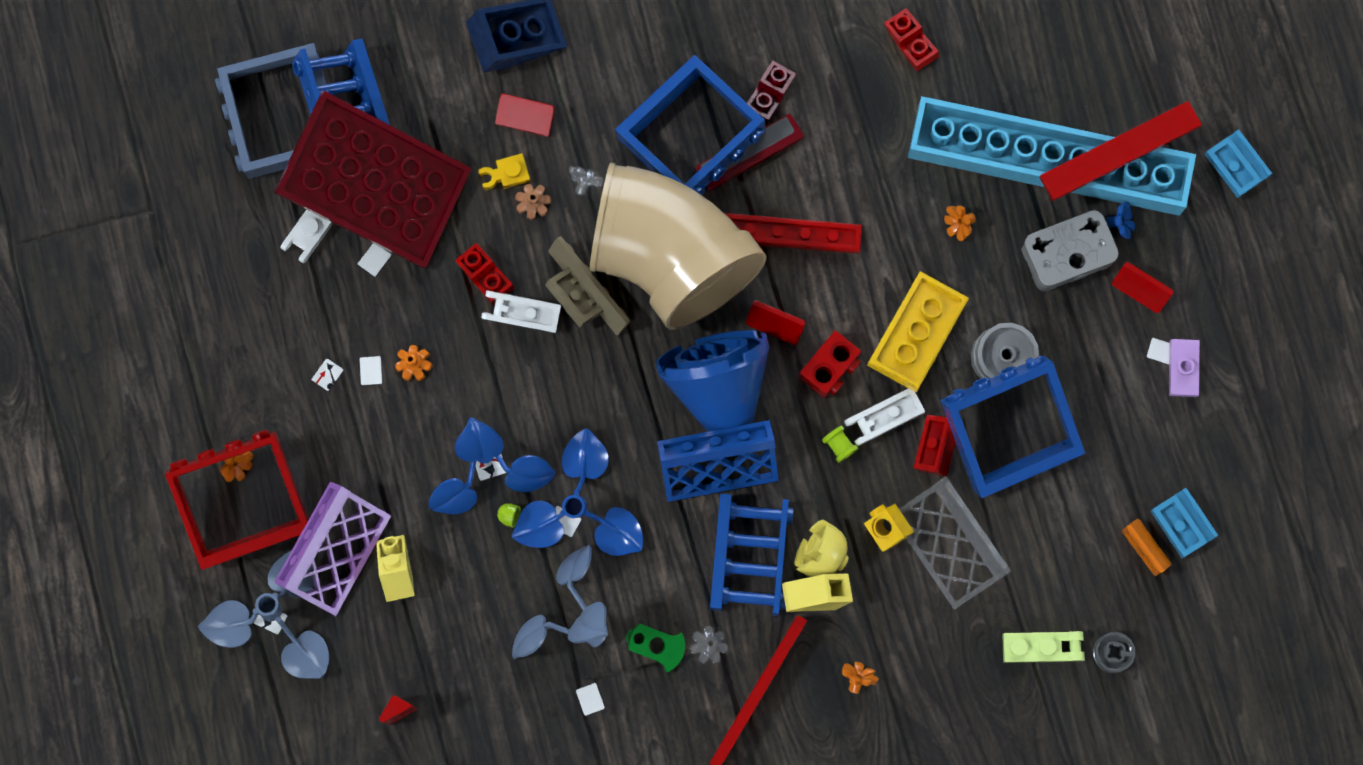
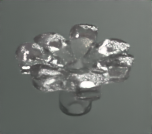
M570 166L569 173L572 175L571 179L578 182L575 189L577 194L585 195L588 186L594 185L599 187L604 181L602 177L595 176L597 172L593 169H588L585 172L581 167Z
M706 626L704 634L696 631L692 636L697 644L691 645L690 650L693 654L700 653L698 660L701 663H706L708 658H711L713 663H718L721 660L719 652L726 653L728 651V645L721 642L725 638V634L722 631L714 634L712 626Z

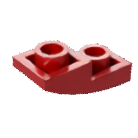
M907 8L884 22L888 33L916 71H919L939 57V51L925 36L922 26Z
M477 243L455 260L484 296L486 295V290L509 294L515 289L513 284ZM485 296L489 300V302L493 306H495L496 298H488L487 296Z

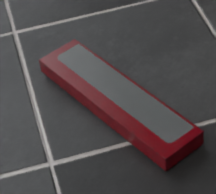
M791 113L766 126L765 133L759 138L760 141L756 144L751 143L745 149V154L738 162H731L725 168V173L716 182L712 180L706 186L707 191L714 190L804 139V135ZM713 157L695 166V171L698 172Z

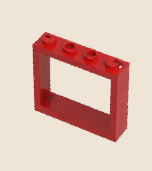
M263 430L253 434L252 440L243 443L241 439L234 440L225 444V449L214 452L213 449H209L197 454L198 459L187 462L186 458L169 464L170 469H167L165 477L201 570L299 536L309 521L276 431L269 433L268 430ZM270 444L298 519L207 551L179 476Z

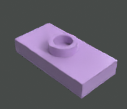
M1170 340L1169 396H1199L1200 340Z

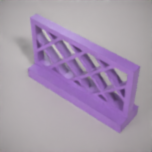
M330 482L274 583L336 616L391 515L351 493L348 489ZM349 498L355 502L357 513L344 517L343 506ZM372 513L379 515L380 519L376 526L367 530L364 516ZM358 518L361 532L349 536L346 522ZM340 524L343 538L330 542L328 534L330 529ZM363 537L364 548L362 552L353 555L350 541ZM345 544L347 557L335 561L332 547ZM326 550L329 563L316 568L315 556L318 552ZM349 562L351 571L348 577L339 580L336 567ZM331 569L333 582L320 586L318 573ZM312 575L315 589L306 592L299 590L298 587L303 578ZM335 588L337 597L330 607L324 603L322 592Z

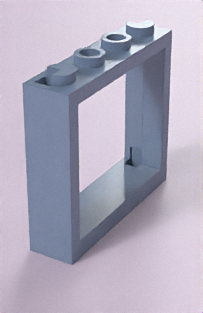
M314 43L217 68L219 78L215 79L219 94H224L226 101L225 104H222V110L225 119L230 120L232 129L228 130L232 146L237 145L239 155L235 156L238 171H243L248 179L284 170L293 151L255 161L250 160L230 80L292 64L300 49H306L309 60L318 59L320 57ZM323 69L313 71L317 86L325 85L326 80Z

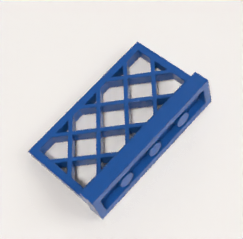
M770 420L657 441L667 502L779 481L775 455V439ZM766 450L761 456L753 453L757 451ZM739 455L733 462L725 458ZM747 458L755 461L748 469L741 466ZM711 460L705 467L697 464L698 462ZM719 463L727 467L721 474L712 471ZM762 465L771 469L769 473H756ZM682 466L677 472L669 469L672 467ZM690 469L699 472L693 479L684 476ZM734 471L742 474L737 479L731 480L727 478ZM706 476L714 479L711 484L703 485L700 483ZM678 481L686 484L683 489L671 491V488Z

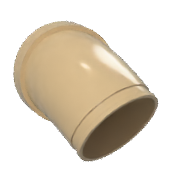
M610 162L597 217L590 271L604 272L607 275L620 277L638 285L651 296V307L668 329L675 330L686 327L713 313L741 292L761 271L766 262V254L748 231L739 230L731 219L708 199L684 184L656 172L632 166H620Z

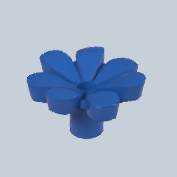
M1124 202L1118 206L1116 216L1106 218L1108 228L1117 227L1123 238L1130 239V230H1135V223L1130 221L1132 218L1130 204Z

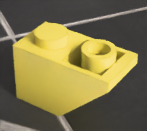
M391 536L378 540L376 545L379 577L386 602L415 596L405 536Z
M823 574L782 584L786 612L837 610L853 602L848 574Z

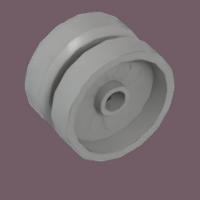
M1000 323L982 332L974 341L971 351L972 367L980 379L993 378L1000 375L999 372L1004 368L1018 367L1025 364V361L1030 357L1033 359L1039 357L1038 344L1033 334L1023 326L1014 323ZM1003 350L1005 355H1009V359L1006 360L1002 357Z

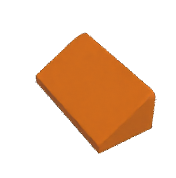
M1139 519L1134 520L1122 529V533L1153 575L1157 576L1171 566V561Z

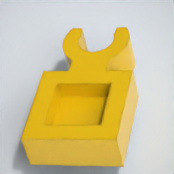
M523 153L496 160L497 169L483 167L479 170L480 176L490 175L492 177L490 182L482 184L484 190L493 189L499 182H502L504 189L531 182Z

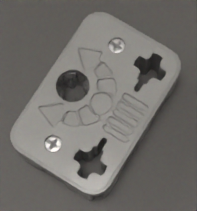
M1095 210L1028 235L1021 248L1025 261H1027L1033 275V280L1041 291H1050L1092 273L1105 270L1112 266L1119 254L1104 216ZM1087 224L1090 228H1095L1093 233L1091 230H1084ZM1035 244H1037L1038 247H1045L1042 253L1039 249H1033ZM1072 259L1075 262H1080L1081 265L1078 269L1069 264Z

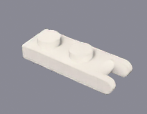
M306 210L280 248L287 251L292 243L304 250L299 257V261L304 264L334 223Z
M486 290L485 296L496 298L494 313L482 312V319L556 333L561 304Z
M908 388L848 418L844 422L846 426L858 423L864 436L854 442L857 446H860L924 414L925 410L916 393Z

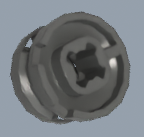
M1110 632L1101 636L1095 642L1093 658L1096 665L1103 671L1118 673L1128 669L1133 663L1135 646L1132 640L1125 634Z

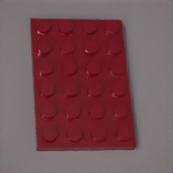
M322 91L274 193L421 268H426L472 168L330 93Z

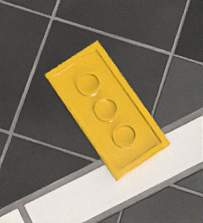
M920 271L867 366L917 393L969 297Z

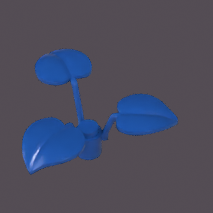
M470 417L466 427L455 442L456 455L464 461L471 462L468 479L465 484L457 478L442 482L431 494L429 508L435 512L445 514H460L470 510L477 501L476 491L469 488L473 482L476 461L489 463L496 457L502 469L509 473L505 478L506 486L517 492H531L542 488L553 479L556 472L547 461L533 455L520 457L512 463L511 468L508 467L500 455L504 448L501 436L488 425Z
M583 429L569 441L562 455L564 473L569 477H580L576 490H574V495L564 499L562 511L558 515H556L554 506L548 502L534 501L528 504L520 513L512 533V538L515 541L536 548L553 546L561 540L565 532L563 524L559 521L565 515L570 518L586 516L601 523L596 528L594 536L597 546L604 553L620 556L642 550V529L631 512L623 508L614 507L608 510L604 519L589 512L586 499L580 496L585 477L590 479L600 477L606 471L609 464V456L605 446L590 429Z

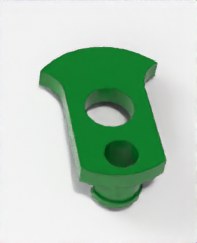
M638 623L634 629H631L626 634L629 651L658 661L663 665L665 672L673 670L683 658L685 639L682 632L676 635H668ZM639 633L640 641L635 643L634 636ZM656 637L661 638L664 642V648L658 654L652 653L649 648L650 641Z

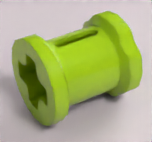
M842 425L822 439L823 443H828L836 454L838 463L859 449L857 445H852L844 434Z

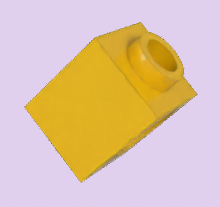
M884 504L880 505L869 513L872 518L864 523L882 552L894 547L914 533L896 504L887 508ZM884 519L890 522L891 532L885 529Z

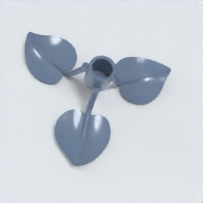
M590 545L581 547L571 553L561 563L556 575V580L560 585L567 584L568 589L583 610L581 615L570 629L551 622L546 623L544 615H537L531 618L521 627L516 635L512 649L513 659L526 657L535 652L544 642L547 629H555L568 634V639L572 643L587 642L592 647L599 646L608 636L605 605L601 602H595L587 607L574 588V581L583 578L589 568L592 555Z
M291 551L279 558L268 573L269 587L281 593H265L260 595L256 600L255 609H253V615L250 619L249 610L244 604L230 600L216 606L206 619L198 625L202 634L211 642L226 648H236L250 640L252 632L249 625L255 622L258 615L265 621L271 622L276 620L293 642L285 646L281 655L282 665L290 675L303 679H320L328 669L329 651L324 639L313 631H305L297 639L280 617L283 609L278 599L284 598L286 594L293 598H300V596L274 583ZM312 575L303 578L298 587L299 590L306 592L313 589L314 581Z

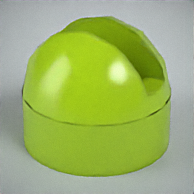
M512 503L502 505L498 510V519L502 524L514 528L520 516L521 507Z

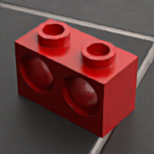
M835 330L801 370L798 378L824 399L829 393L834 396L844 383L840 379L846 372L852 374L862 362L858 359L861 350ZM836 350L846 351L849 358L844 362L837 361L833 356ZM819 371H826L830 374L831 380L827 383H820L816 379L815 374Z

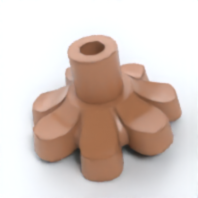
M531 184L525 185L524 193L518 192L515 195V200L521 202L516 207L517 212L522 214L527 211V219L534 220L537 212L539 215L545 216L548 210L544 205H550L552 202L550 196L543 195L545 187L538 185L536 189H533Z

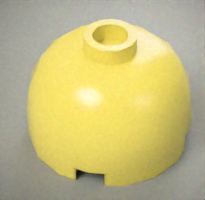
M820 520L810 528L809 531L813 534L807 542L803 538L794 561L795 566L799 567L797 570L809 577L835 574L838 570H843L848 562V548L845 536L832 524L825 520Z

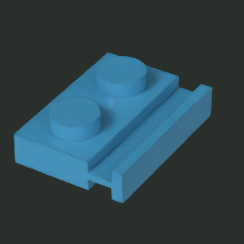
M1239 129L1204 154L1237 198L1272 174Z
M1187 488L1150 511L1181 558L1186 557L1218 536Z

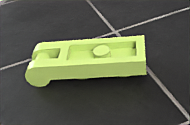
M1081 631L1002 634L1003 663L1085 661V653L1081 650L1084 632ZM1070 641V652H1062V642Z

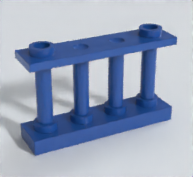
M363 38L352 40L345 53L341 55L309 60L306 49L299 50L292 66L295 76H299L310 115L322 91L333 95L355 90L356 93H359L361 104L354 107L390 125ZM343 65L351 68L352 80L319 86L316 84L313 74L315 70Z
M720 494L710 610L721 611L722 604L727 605L728 602L773 606L772 616H778L779 609L785 610L784 594L781 592L786 526L787 524L792 525L793 508L788 507L789 500L783 499L781 509L738 506L736 502H731V494ZM735 517L780 521L779 538L734 534V531L729 530V519L735 520ZM733 545L778 549L777 566L731 562L732 559H726L727 547L733 548ZM730 573L775 577L774 594L731 591L729 587H723L724 576H730Z

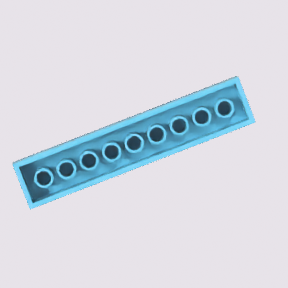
M921 96L907 158L1044 187L1039 178L1041 174L1115 137ZM1160 147L1071 193L1117 203L1128 202L1131 206L1180 216L1187 206L1196 154Z

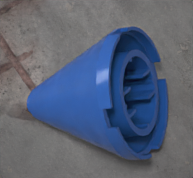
M756 330L730 331L695 339L696 345L682 350V346L679 345L665 352L656 360L658 375L707 432L752 424L755 418L769 352V343L765 333H761V339L758 338Z

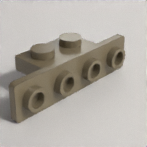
M561 236L555 239L548 252L563 271L550 278L545 286L579 328L600 315L616 335L621 334L630 322L625 311L615 303L607 289L592 275L590 268L583 264L574 253L572 246L566 243Z

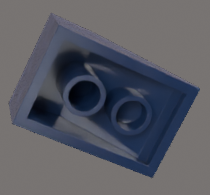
M525 0L478 9L466 21L483 73L509 68L567 47L551 0Z

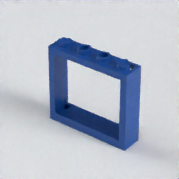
M694 55L626 118L615 131L618 140L652 172L674 179L703 195L705 187L712 180L714 182L719 180L725 173V168L731 162H738L745 154V149L751 143L756 144L760 141L759 138L765 133L766 126L765 120ZM701 76L750 123L684 184L636 136Z
M1039 356L1035 359L1030 357L1023 365L1004 368L999 372L1000 375L990 379L981 378L973 383L974 386L965 390H953V394L940 400L973 490L981 498L1085 454L1053 361L1045 356ZM1045 374L1068 439L982 475L959 411Z

